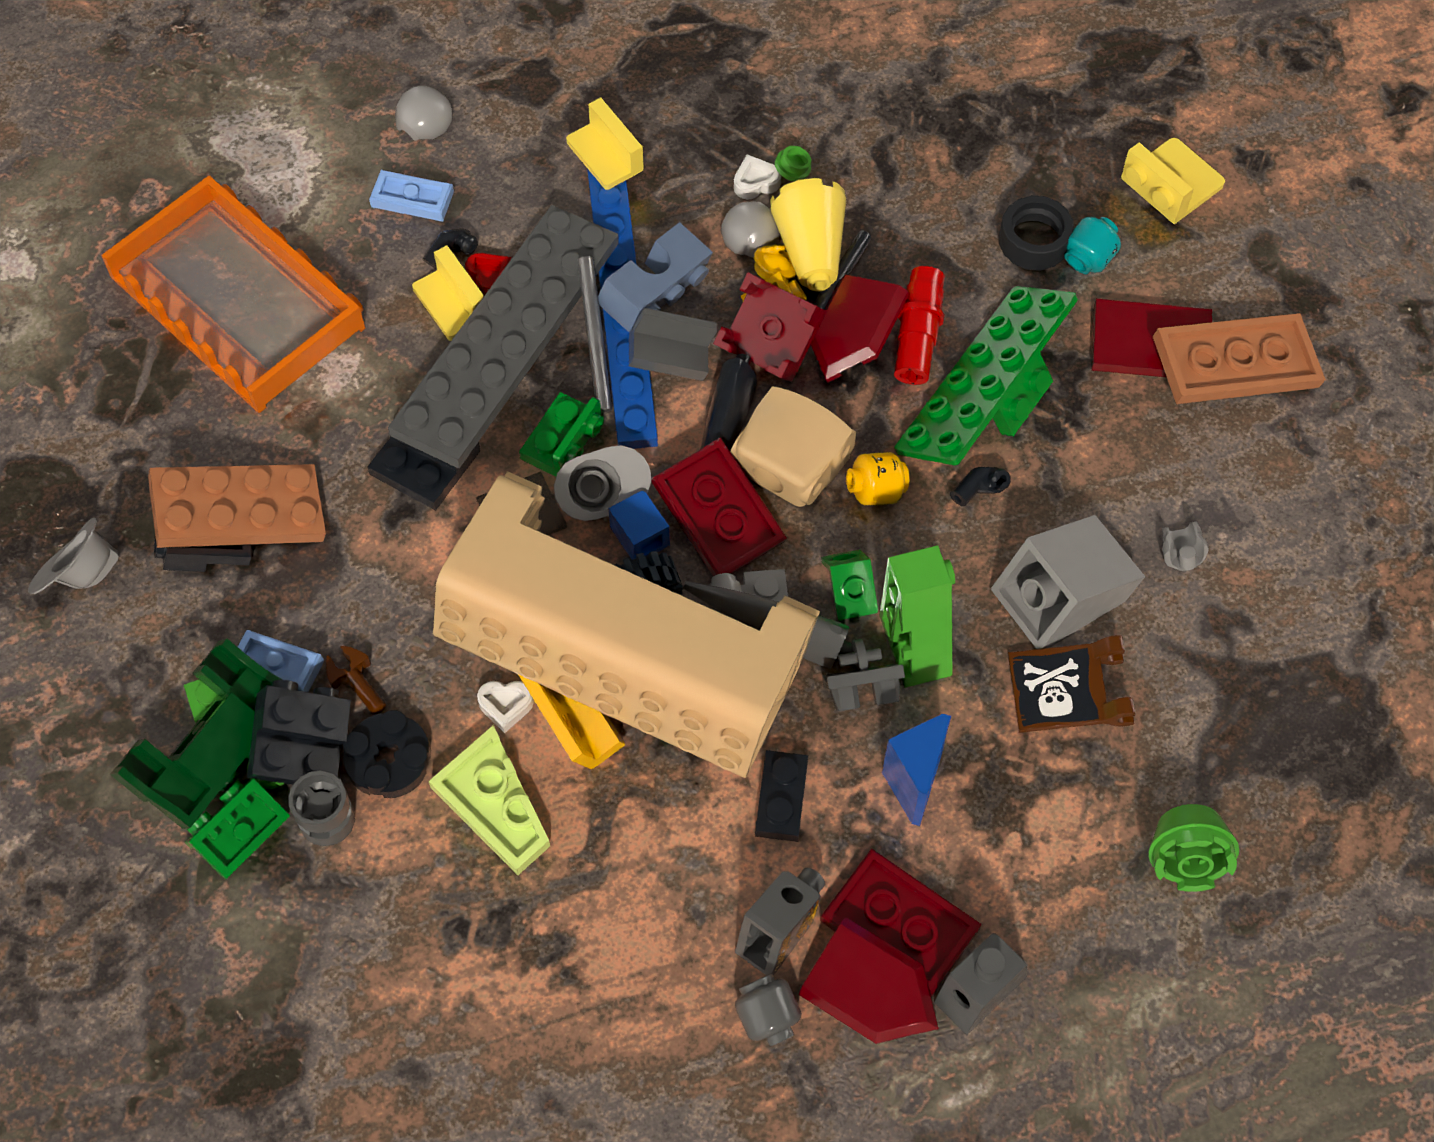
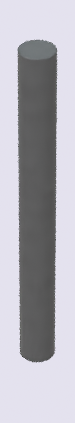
M584 256L578 258L577 261L595 398L600 400L601 413L612 411V402L593 257Z

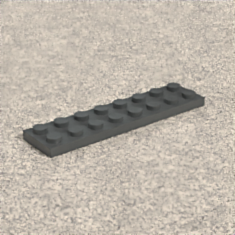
M551 205L388 426L389 435L454 467L460 468L581 298L582 292L577 259L584 256L593 257L596 276L619 244L618 234Z

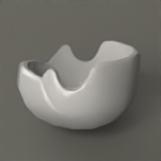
M425 85L412 87L402 94L396 106V128L399 132L404 130L414 141L419 139L433 140L446 133L452 122L451 104L441 92Z
M755 201L742 202L731 208L726 214L720 229L725 246L735 254L747 255L753 258L758 248L779 245L781 238L771 209L761 202Z

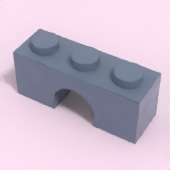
M679 222L655 241L645 264L655 274L643 271L630 260L605 280L598 295L599 306L630 333L643 309L649 308L661 311V307L666 303L669 306L674 305L684 294L685 288L691 284L693 287H696L709 272L706 265L713 252Z

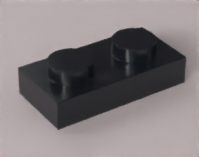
M766 750L755 837L798 842L809 755Z

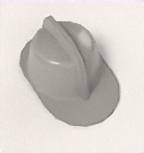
M622 445L606 447L578 456L565 463L557 473L554 483L555 499L561 509L575 519L588 521L609 516L608 508L640 491L648 493L651 484L650 467L644 456L633 448Z
M91 518L86 522L76 536L42 566L30 582L28 587L30 594H36L44 590L54 581L75 589H83L97 585L106 577L118 561L119 554L115 548L95 531L96 518Z

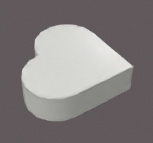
M746 155L734 177V192L738 197L746 200L754 199L761 193H774L781 185V175L774 164L750 155Z
M490 681L483 684L477 694L479 707L482 712L504 733L521 720L532 709L534 699L522 681H513L506 685L499 681Z

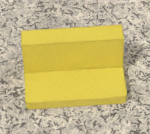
M599 98L588 104L590 124L569 134L566 140L569 147L605 190H609L644 171L643 146L604 100Z
M445 246L434 252L437 271L417 280L412 284V287L449 341H452L484 295L450 248Z

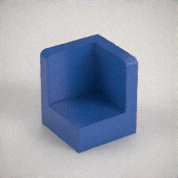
M640 491L608 508L610 528L632 560L636 559V554L644 553V556H648L650 552H659L670 546L669 525L645 491Z

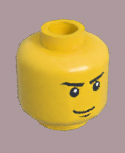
M892 452L861 454L855 459L853 467L848 469L846 484L848 491L854 493L856 499L862 505L894 504L908 490L909 471L906 463L901 462L899 457Z

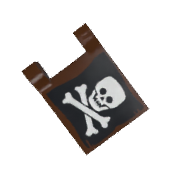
M1115 635L1105 637L1090 644L1008 652L1019 733L1097 724H1108L1118 727L1134 725L1135 707L1133 697H1123L1107 702L1101 664L1117 665L1124 662L1123 654H1125L1123 637Z

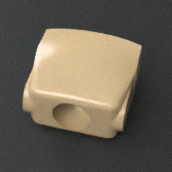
M772 386L756 407L747 426L733 444L730 453L749 480L791 504L802 507L806 504H812L821 491L835 479L846 464L855 446L856 431L851 429L834 413L811 399L795 392Z

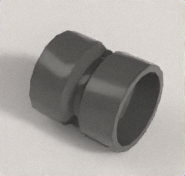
M314 771L301 776L292 785L288 796L289 807L304 838L312 844L330 846L343 841L351 833L355 823V811L346 789L338 777L329 772Z

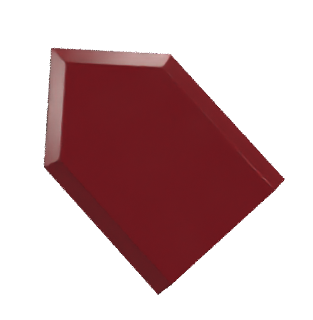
M851 275L841 277L825 308L827 313L811 343L827 383L842 376V371L860 362L864 365L878 358L909 296L908 290L897 284Z
M845 917L802 985L798 995L875 1044L938 1030L939 1027L924 966Z

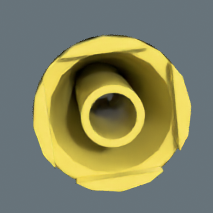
M819 178L797 180L781 187L780 195L776 199L772 196L770 199L771 213L800 284L812 291H823L828 289L838 278L846 209L845 190L836 182H833V187L823 185L822 179Z

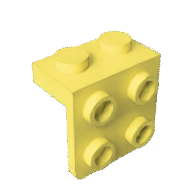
M1177 138L1169 139L1152 152L1140 142L1128 150L1121 176L1123 181L1173 224H1176L1219 192L1225 183L1222 175Z

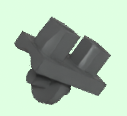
M862 639L852 641L851 653L838 655L840 667L855 665L856 670L822 675L823 686L830 690L831 698L837 711L860 708L857 685L872 683L876 705L899 702V678L905 677L902 664L868 668L869 662L882 661V653L880 648L865 650Z

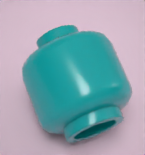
M1085 217L1081 219L1068 239L1065 254L1068 264L1082 274L1102 272L1121 248V241L1117 235L1118 227L1106 217H1100L1099 219Z

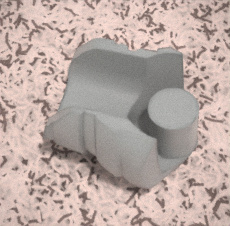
M1196 521L1190 522L1189 526L1185 529L1169 531L1168 527L1162 528V538L1164 541L1162 551L1167 566L1186 572L1203 563L1209 551V545L1203 538L1201 529Z

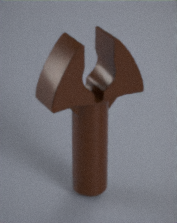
M340 646L343 655L350 662L351 671H347L346 669L336 667L334 661L327 655L326 673L331 688L337 689L342 684L349 685L373 715L382 713L386 708V703L363 676V669L371 665L369 657L352 647Z

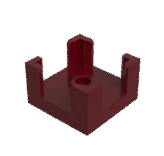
M747 272L740 287V291L747 295L731 328L728 329L722 326L713 344L736 355L746 354L751 357L752 363L782 379L793 382L827 311Z

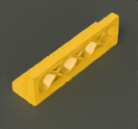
M519 675L572 762L593 769L626 745L607 715Z

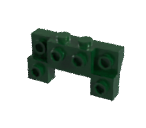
M228 638L219 640L192 673L218 696L171 755L167 757L146 739L137 740L110 773L113 778L143 802L149 801L182 829L191 828L218 792L221 791L223 793L235 783L240 775V772L236 769L246 757L249 758L257 693L267 685L272 686L273 681L282 680L256 663Z

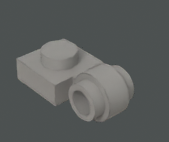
M785 569L744 572V585H740V582L736 580L733 574L722 573L713 576L709 584L779 602L783 599L784 595L788 597ZM714 608V611H717V612H719V613H721V614H724L723 612H721V611L717 610L716 608Z

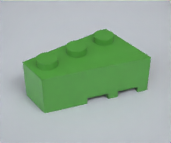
M938 545L888 557L879 616L897 665H903L905 677L901 679L904 688L953 676L952 585L955 584V574L950 560H943Z

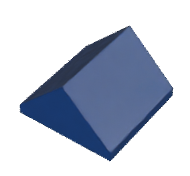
M947 714L936 716L888 739L882 774L913 825L920 826L951 720V716Z

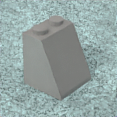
M1093 515L1028 537L991 587V591L1035 648L1045 649L1126 602L1145 578V575L1097 516Z

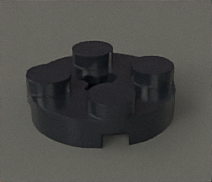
M390 710L384 714H377L363 720L347 735V742L343 744L344 766L354 786L365 794L383 795L384 798L401 797L418 787L427 774L426 768L429 765V759H431V749L424 730L417 722L405 717L398 710ZM386 747L397 749L394 753V762L388 764L384 759L376 761V757L380 755L379 751Z

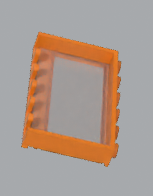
M209 175L101 255L110 277L258 413L267 408L265 404L358 330L362 332L365 329L361 313L363 312V306L352 293L345 294L342 292L333 277L325 270L319 272L312 265L310 258L300 248L294 250L276 227L269 228L263 223L261 216L252 206L247 205L245 207L238 201L236 194L227 184L220 185Z

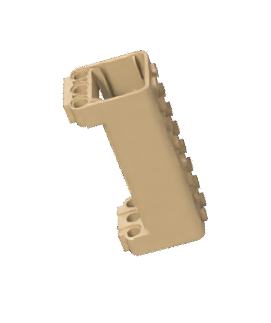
M508 471L505 476H498L439 573L435 592L434 636L639 729L646 734L674 745L683 751L746 778L797 674L820 611L784 595L776 607H771L760 631L539 532L538 530L542 523L538 519L539 510L545 500L541 496L542 486Z

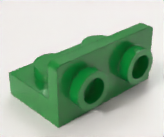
M560 392L520 449V460L556 477L565 463L583 455V447L590 437L595 438L600 432L604 422V417L601 416L600 400L592 397L588 404H585Z
M254 778L248 780L244 785L239 780L235 781L219 797L224 804L212 816L205 811L191 828L186 829L191 836L184 843L190 849L193 848L223 879H227L290 817Z

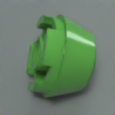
M1199 804L1177 806L1164 813L1158 821L1149 849V860L1155 868L1158 879L1161 880L1165 877L1168 880L1177 883L1178 890L1187 892L1205 891L1215 888L1214 880L1224 876L1227 872L1231 875L1235 873L1237 868L1236 859L1239 855L1238 842L1219 813L1210 807Z

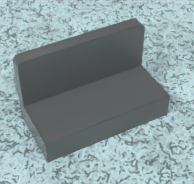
M645 308L629 333V367L704 381L709 373L708 346L718 332V324L707 320Z

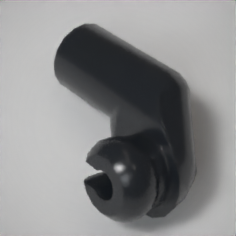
M464 228L442 231L422 260L437 269L434 256L435 251L448 246L452 253L462 251L464 254L469 255L476 250L478 240L474 235H471L469 230Z
M975 467L950 492V496L956 504L966 506L976 494L1001 493L1009 487L1011 476L1003 468Z

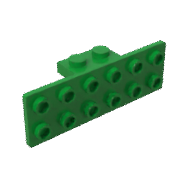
M1022 286L1013 287L894 446L897 455L956 466L960 464L992 418L1002 435L1014 437L1053 382L1040 352L1077 303L1076 293Z

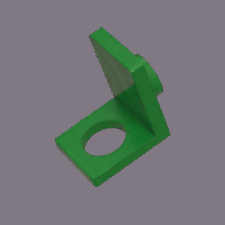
M854 550L821 557L822 564L830 572L838 620L878 613L871 559L864 552Z

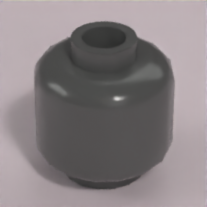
M769 974L739 988L741 996L735 1001V1009L749 1039L753 1041L767 1039L769 1046H773L795 1035L791 1026L799 1022L802 1013L786 980H774L773 975Z

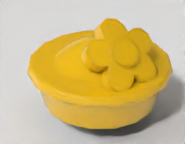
M763 246L755 251L754 269L762 279L766 280L778 272L788 281L796 276L789 255L784 251L785 246Z

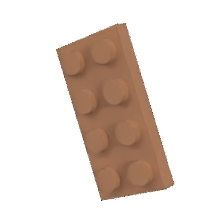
M1300 313L1158 328L1153 335L1176 404L1320 388L1326 380Z
M314 464L157 467L149 469L148 481L157 548L324 541L326 531Z

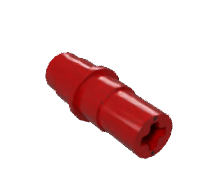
M919 266L911 270L910 281L906 287L909 296L898 316L901 324L894 376L905 384L921 385L929 380L938 329L944 322L945 314L942 311L945 275L934 267Z

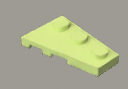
M494 725L429 780L430 788L517 875L522 873L550 847V842L517 777L514 766L502 746Z

